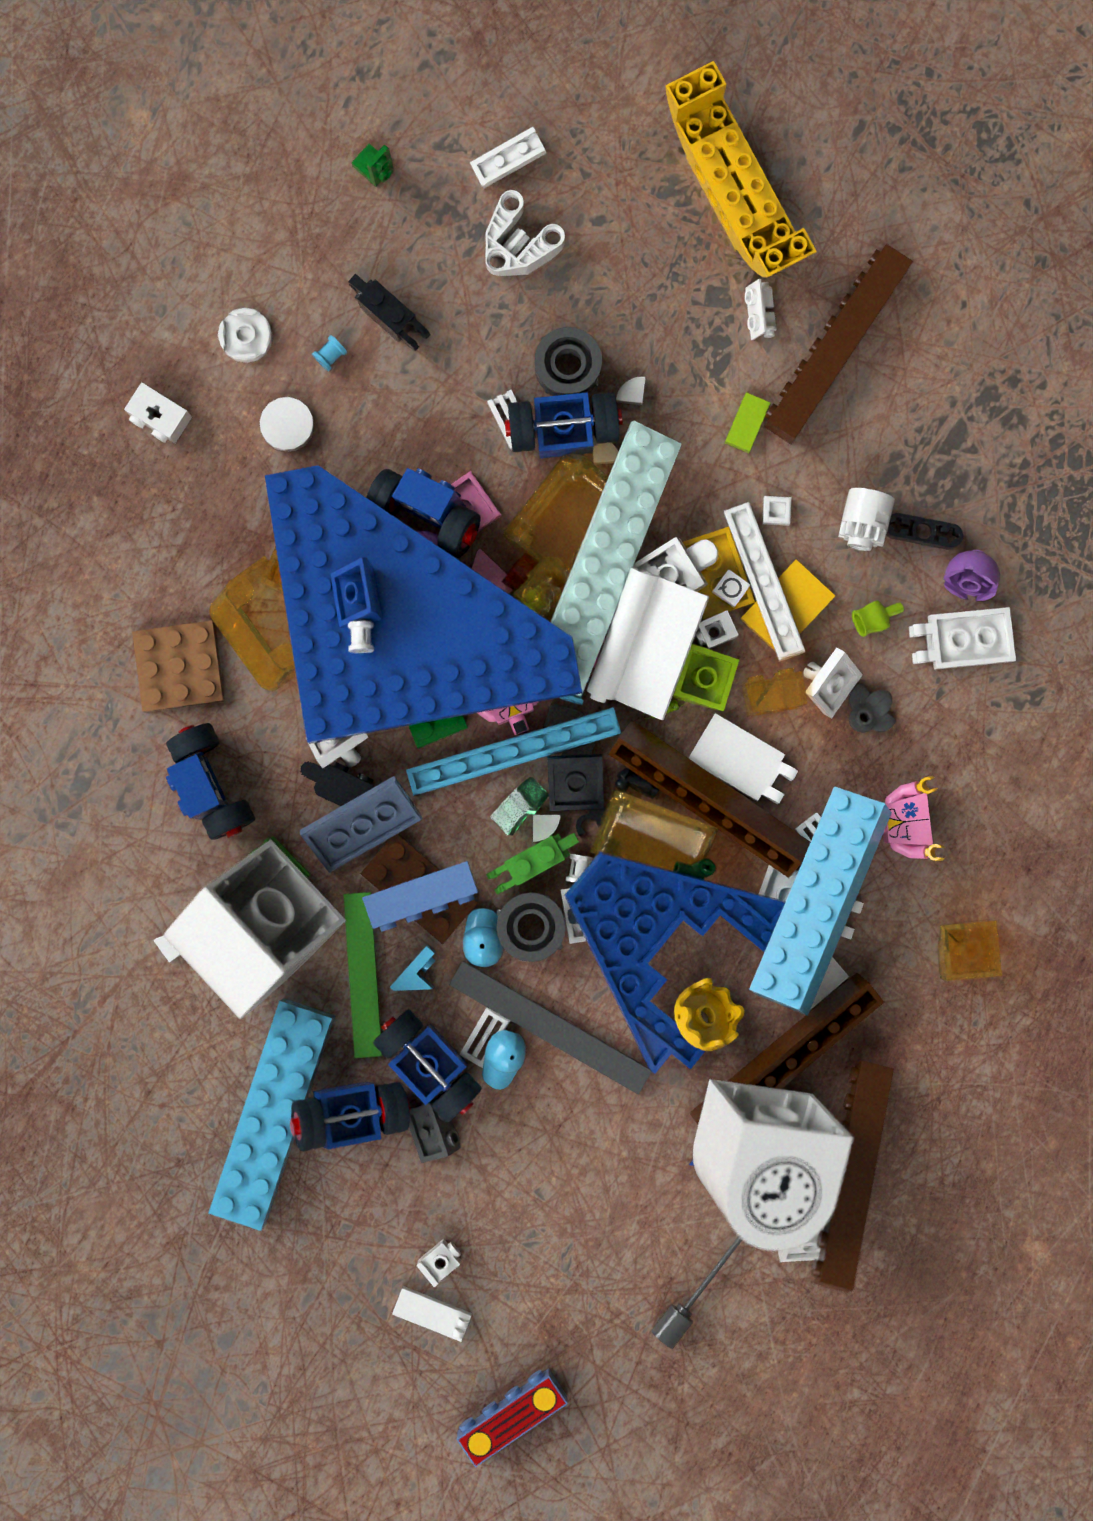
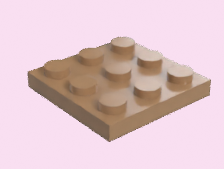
M213 620L132 632L142 712L225 701Z

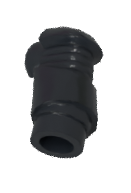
M629 768L620 771L617 775L618 780L615 782V787L622 792H626L628 787H631L652 800L659 792L658 788Z

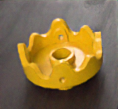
M705 978L684 989L679 994L674 1008L675 1021L682 1036L688 1043L703 1051L719 1050L735 1040L739 1035L736 1032L737 1025L744 1016V1008L733 1003L730 991L725 987L713 986L712 978ZM701 1011L707 1014L709 1023L702 1019Z

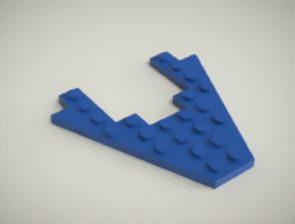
M599 852L564 895L648 1068L654 1074H656L671 1054L691 1069L705 1051L695 1048L688 1043L680 1033L676 1021L651 1002V999L667 981L662 974L648 964L683 921L701 936H704L719 916L723 917L760 950L765 952L786 902L604 852Z

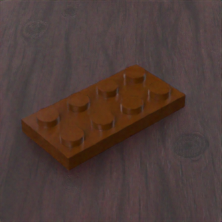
M396 834L387 841L360 874L379 891L440 871V869L399 834ZM458 900L447 903L449 909L434 914L432 909L421 912L423 918L414 921L443 945L478 904L476 900L460 905Z

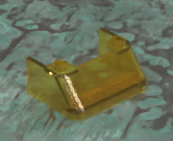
M263 556L227 583L210 605L209 614L257 683L265 690L274 691L296 677L292 645L285 643L272 651L241 608L253 597L254 588L251 583L274 568L270 560Z

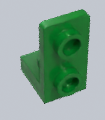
M368 144L351 162L352 167L375 187L380 182H386L393 173L392 169L394 167L390 149L386 145H383L377 151L371 144Z

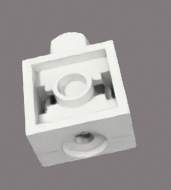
M675 537L635 562L633 567L694 591H699L708 585L701 571L717 561L719 551L717 546L708 540H700L686 549L682 540Z

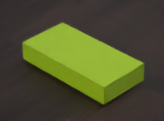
M746 392L727 435L725 444L749 453L771 402Z

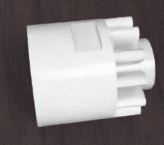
M849 489L838 537L844 538L843 540L848 541L847 546L857 550L871 551L872 547H883L895 499L886 493L872 489Z

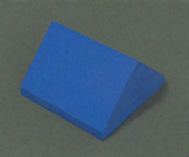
M361 557L330 574L339 628L348 627V623L353 621L375 622L382 620L374 569L367 557Z

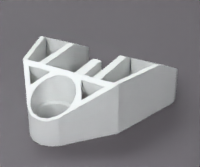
M509 190L502 194L486 230V267L495 276L528 275L559 254L565 243V233L561 226L550 224L544 227L536 238L530 241L517 258L515 257L516 254L530 239L526 232L517 228L503 246L501 245L514 230V226L524 210L523 197L515 190ZM509 198H515L519 202V207L513 211L508 210L504 207L505 201ZM549 232H557L561 239L557 244L553 245L545 240V236ZM501 257L506 262L503 267L494 268L490 264L491 258Z

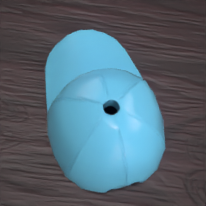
M480 908L473 910L469 913L466 922L463 952L468 962L477 967H489L496 964L503 952V947L497 935L498 916L490 909ZM480 944H484L485 948L481 949Z
M501 1030L493 1034L487 1043L482 1077L494 1089L506 1088L524 1063L526 1044L519 1033Z

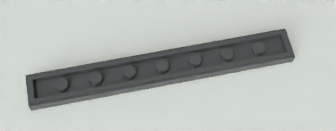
M462 961L449 984L451 987L638 1095L652 1072L648 1067Z

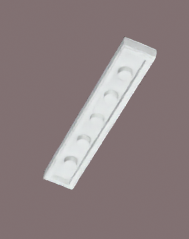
M747 502L725 510V519L779 662L805 653L804 645L750 503Z

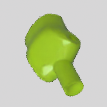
M876 600L859 610H854L852 612V620L860 636L865 637L871 633L881 632L890 628L889 617L902 613L904 607L900 602L884 607L880 601Z

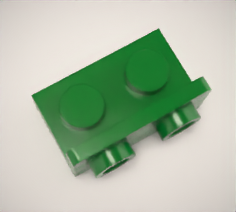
M463 715L408 725L418 749L468 729Z

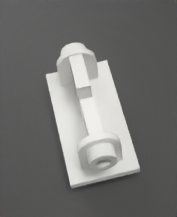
M758 279L745 288V302L748 307L749 317L748 329L750 330L751 340L763 334L764 338L774 337V332L777 331L775 313L766 312L765 309L774 307L772 287H769L768 282L761 283V279Z

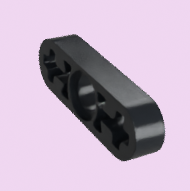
M902 513L891 515L886 534L891 539L946 550L954 549L963 540V531L956 524ZM899 520V525L908 527L910 522H913L910 536L907 535L909 531L907 529H900L898 533L894 532V527L890 526V524ZM920 524H925L930 528V536L926 539L920 538L916 533V528ZM936 527L940 528L938 531L940 534H946L951 530L952 535L956 539L948 543L946 537L938 536L936 538L937 541H934L933 539L937 533Z

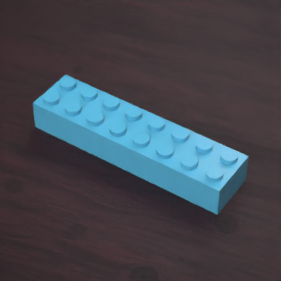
M834 786L751 983L750 991L760 997L808 1016L892 812L885 803Z
M285 998L279 1001L208 1214L259 1231L266 1225L295 1139L290 1129L291 1106L294 1101L305 1100L309 1097L336 1015Z

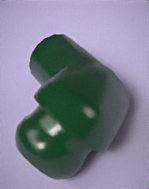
M702 859L691 865L677 861L673 871L705 879L715 873L716 864L710 859Z

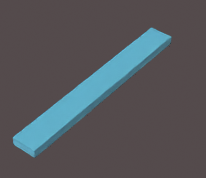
M612 707L407 769L406 772L413 796L622 733L615 709Z

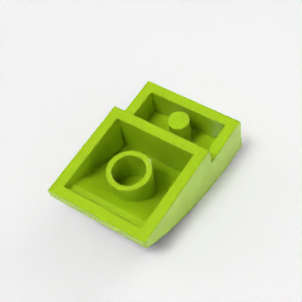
M692 644L672 698L685 700L689 703L723 712L739 659Z

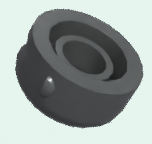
M575 327L558 328L541 338V342L536 349L534 362L536 378L545 393L552 396L587 393L595 386L598 387L602 369V354L596 340L587 332ZM566 354L573 355L580 360L581 367L575 374L564 375L557 370L555 366L556 360Z
M533 892L522 893L508 901L502 910L497 909V935L506 952L514 958L527 962L541 961L564 947L561 944L565 936V919L560 907L550 896ZM533 913L540 916L545 924L543 934L535 940L525 939L518 931L519 920L526 914Z

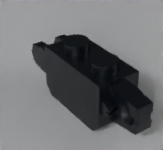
M354 274L348 281L349 286L357 293L354 298L358 301L360 308L396 341L400 342L402 340L413 351H416L419 345L407 333L413 328L425 339L431 335L416 320L415 314L376 279L374 281L370 279L366 283L358 275Z
M308 761L302 764L300 768L301 775L316 782L314 786L316 795L339 806H343L376 787L372 785L374 779L358 773L357 777L348 774L349 768L334 761L333 765L329 764L324 768Z

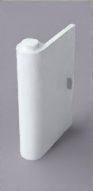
M631 567L587 688V692L591 693L590 698L601 703H605L606 699L616 700L655 718L664 720L709 596L647 571Z

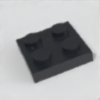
M602 754L547 756L550 811L604 809Z

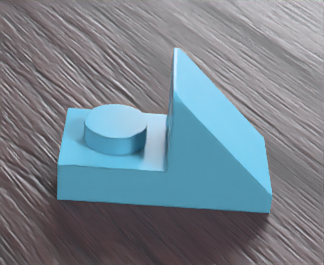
M427 945L390 988L393 991L433 989L434 986L418 972L420 970L426 972L436 961L432 957L436 951Z

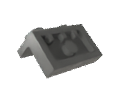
M435 1100L427 1105L421 1104L410 1108L409 1128L421 1163L447 1157L461 1148L459 1134L455 1130L452 1120L445 1122L432 1108L431 1105Z

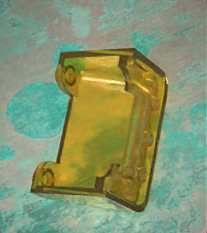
M572 453L564 455L509 523L503 533V537L557 580L565 583L568 580L576 560L574 557L580 550L608 476L586 456Z
M614 790L611 792L589 852L595 854L594 859L599 852H604L673 871L677 861L691 865L699 860L706 859L717 835L718 828Z

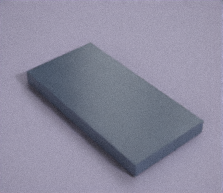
M393 776L301 829L300 834L330 873L422 820V815L398 780Z

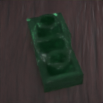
M529 777L500 804L491 815V818L506 835H513L528 815L536 814L549 797V793L533 777Z

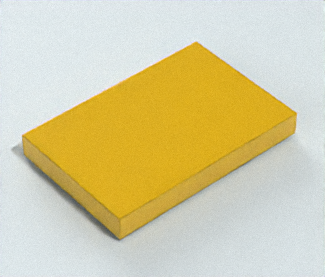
M729 526L683 542L687 549L700 540H708L713 542L719 551L717 561L701 571L708 585L697 592L709 596L702 616L703 621L728 610V612L755 603L750 586L735 607H732L712 593L728 569L748 582Z
M797 559L778 578L800 634L829 604L835 595ZM756 601L740 619L775 651Z

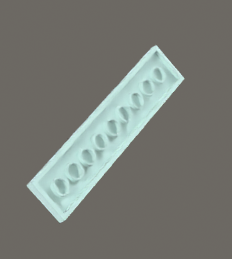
M636 421L630 422L551 620L552 624L573 638L582 693L576 694L577 696H582L618 606L628 574L635 563L681 447V443Z

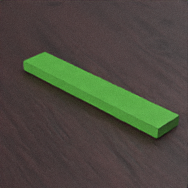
M372 892L343 894L355 1058L383 1056L381 1051L373 1044L374 1040L381 1034L375 935L362 898L371 895Z

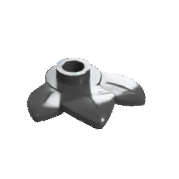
M862 683L852 690L849 696V704L852 709L849 714V723L852 729L861 733L868 732L871 729L885 732L895 724V719L887 713L892 705L890 692L879 690L870 694ZM860 715H864L867 722L861 721Z

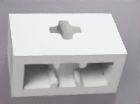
M142 382L124 409L130 415V422L141 429L144 426L149 427L153 430L151 434L164 443L168 439L175 444L192 418L187 410ZM154 412H155L156 414H160V413L162 414V416L160 417V419L157 418V417H154V418L152 417V415L154 414Z

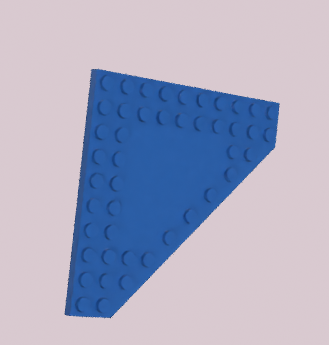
M319 465L265 475L307 743H317L582 693L573 638ZM361 557H367L374 569L382 620L372 622L371 645L374 646V651L370 653H351L348 648L351 646V629L348 627L339 628L330 574Z

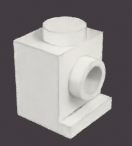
M728 610L700 622L698 631L695 634L698 645L701 647L705 645V648L709 650L738 636ZM712 628L717 629L718 637H711L709 630Z
M442 1239L418 1259L416 1266L435 1287L460 1265L461 1259L459 1256H461V1253L454 1243L450 1242L448 1244L445 1239ZM442 1258L445 1260L446 1265L439 1267L435 1261Z

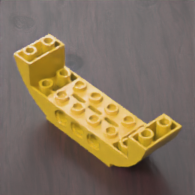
M712 61L665 85L669 109L686 154V159L733 247L751 269L758 275L768 278L813 255L817 251L804 228L798 231L794 230L724 100L727 84L717 65Z

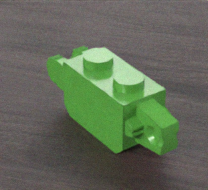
M559 833L555 836H550L504 862V865L486 875L488 879H494L506 870L510 872L513 879L498 885L494 889L498 895L510 887L518 886L565 860L566 857L570 856L567 849L579 843V840L575 833L561 839Z

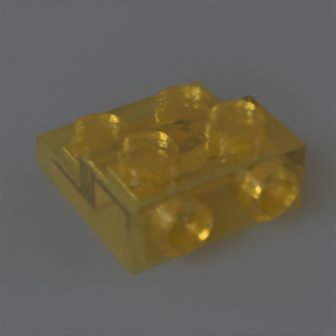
M545 556L527 574L528 579L513 595L518 601L551 622L569 574L566 572V565L562 560L557 557Z

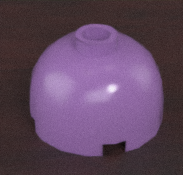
M965 551L957 554L949 562L944 575V586L950 593L967 600V595L977 596L976 601L988 600L996 595L1000 581V571L996 561L983 551Z

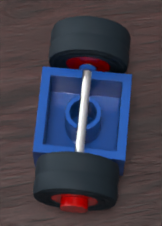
M588 392L534 398L535 420H533L530 401L508 404L509 420H505L506 437L511 436L513 452L535 450L534 432L536 431L539 459L593 453L592 426H594L597 444L619 441V425H623L621 408H617L615 393L592 395L593 414H590Z
M407 468L403 476L390 469L382 470L372 482L366 498L394 517L402 508L405 512L439 528L437 546L454 557H462L476 539L481 517L477 512L466 507L460 499L461 495L454 491L455 487L444 480H441L440 483L435 482L431 479L432 476L419 468L416 472Z
M205 723L195 727L194 725L187 726L181 729L179 734L166 742L172 759L176 763L166 768L169 773L166 779L172 791L176 790L181 799L178 801V806L184 816L188 815L189 819H202V823L211 840L219 839L226 835L228 838H231L243 832L242 828L255 821V816L247 800L228 804L208 758L203 756L220 744L211 723Z
M406 1010L397 1019L392 1016L381 1027L384 1031L373 1042L374 1046L387 1059L392 1057L401 1047L404 1048L388 1065L425 1105L443 1090L444 1092L431 1106L445 1122L452 1120L459 1113L461 1115L466 1113L474 1105L472 1100L480 1093L482 1088L468 1072L461 1075L453 1083L451 1081L467 1067L468 1063L432 1024L428 1025L414 1040H411L423 1026V1023L411 1010Z
M365 1081L313 1091L312 1098L296 1100L291 1106L290 1129L300 1151L322 1147L329 1150L382 1139L381 1131L384 1135L405 1132L409 1129L410 1124L409 1100L402 1084L399 1082L383 1084L375 1088L373 1083Z

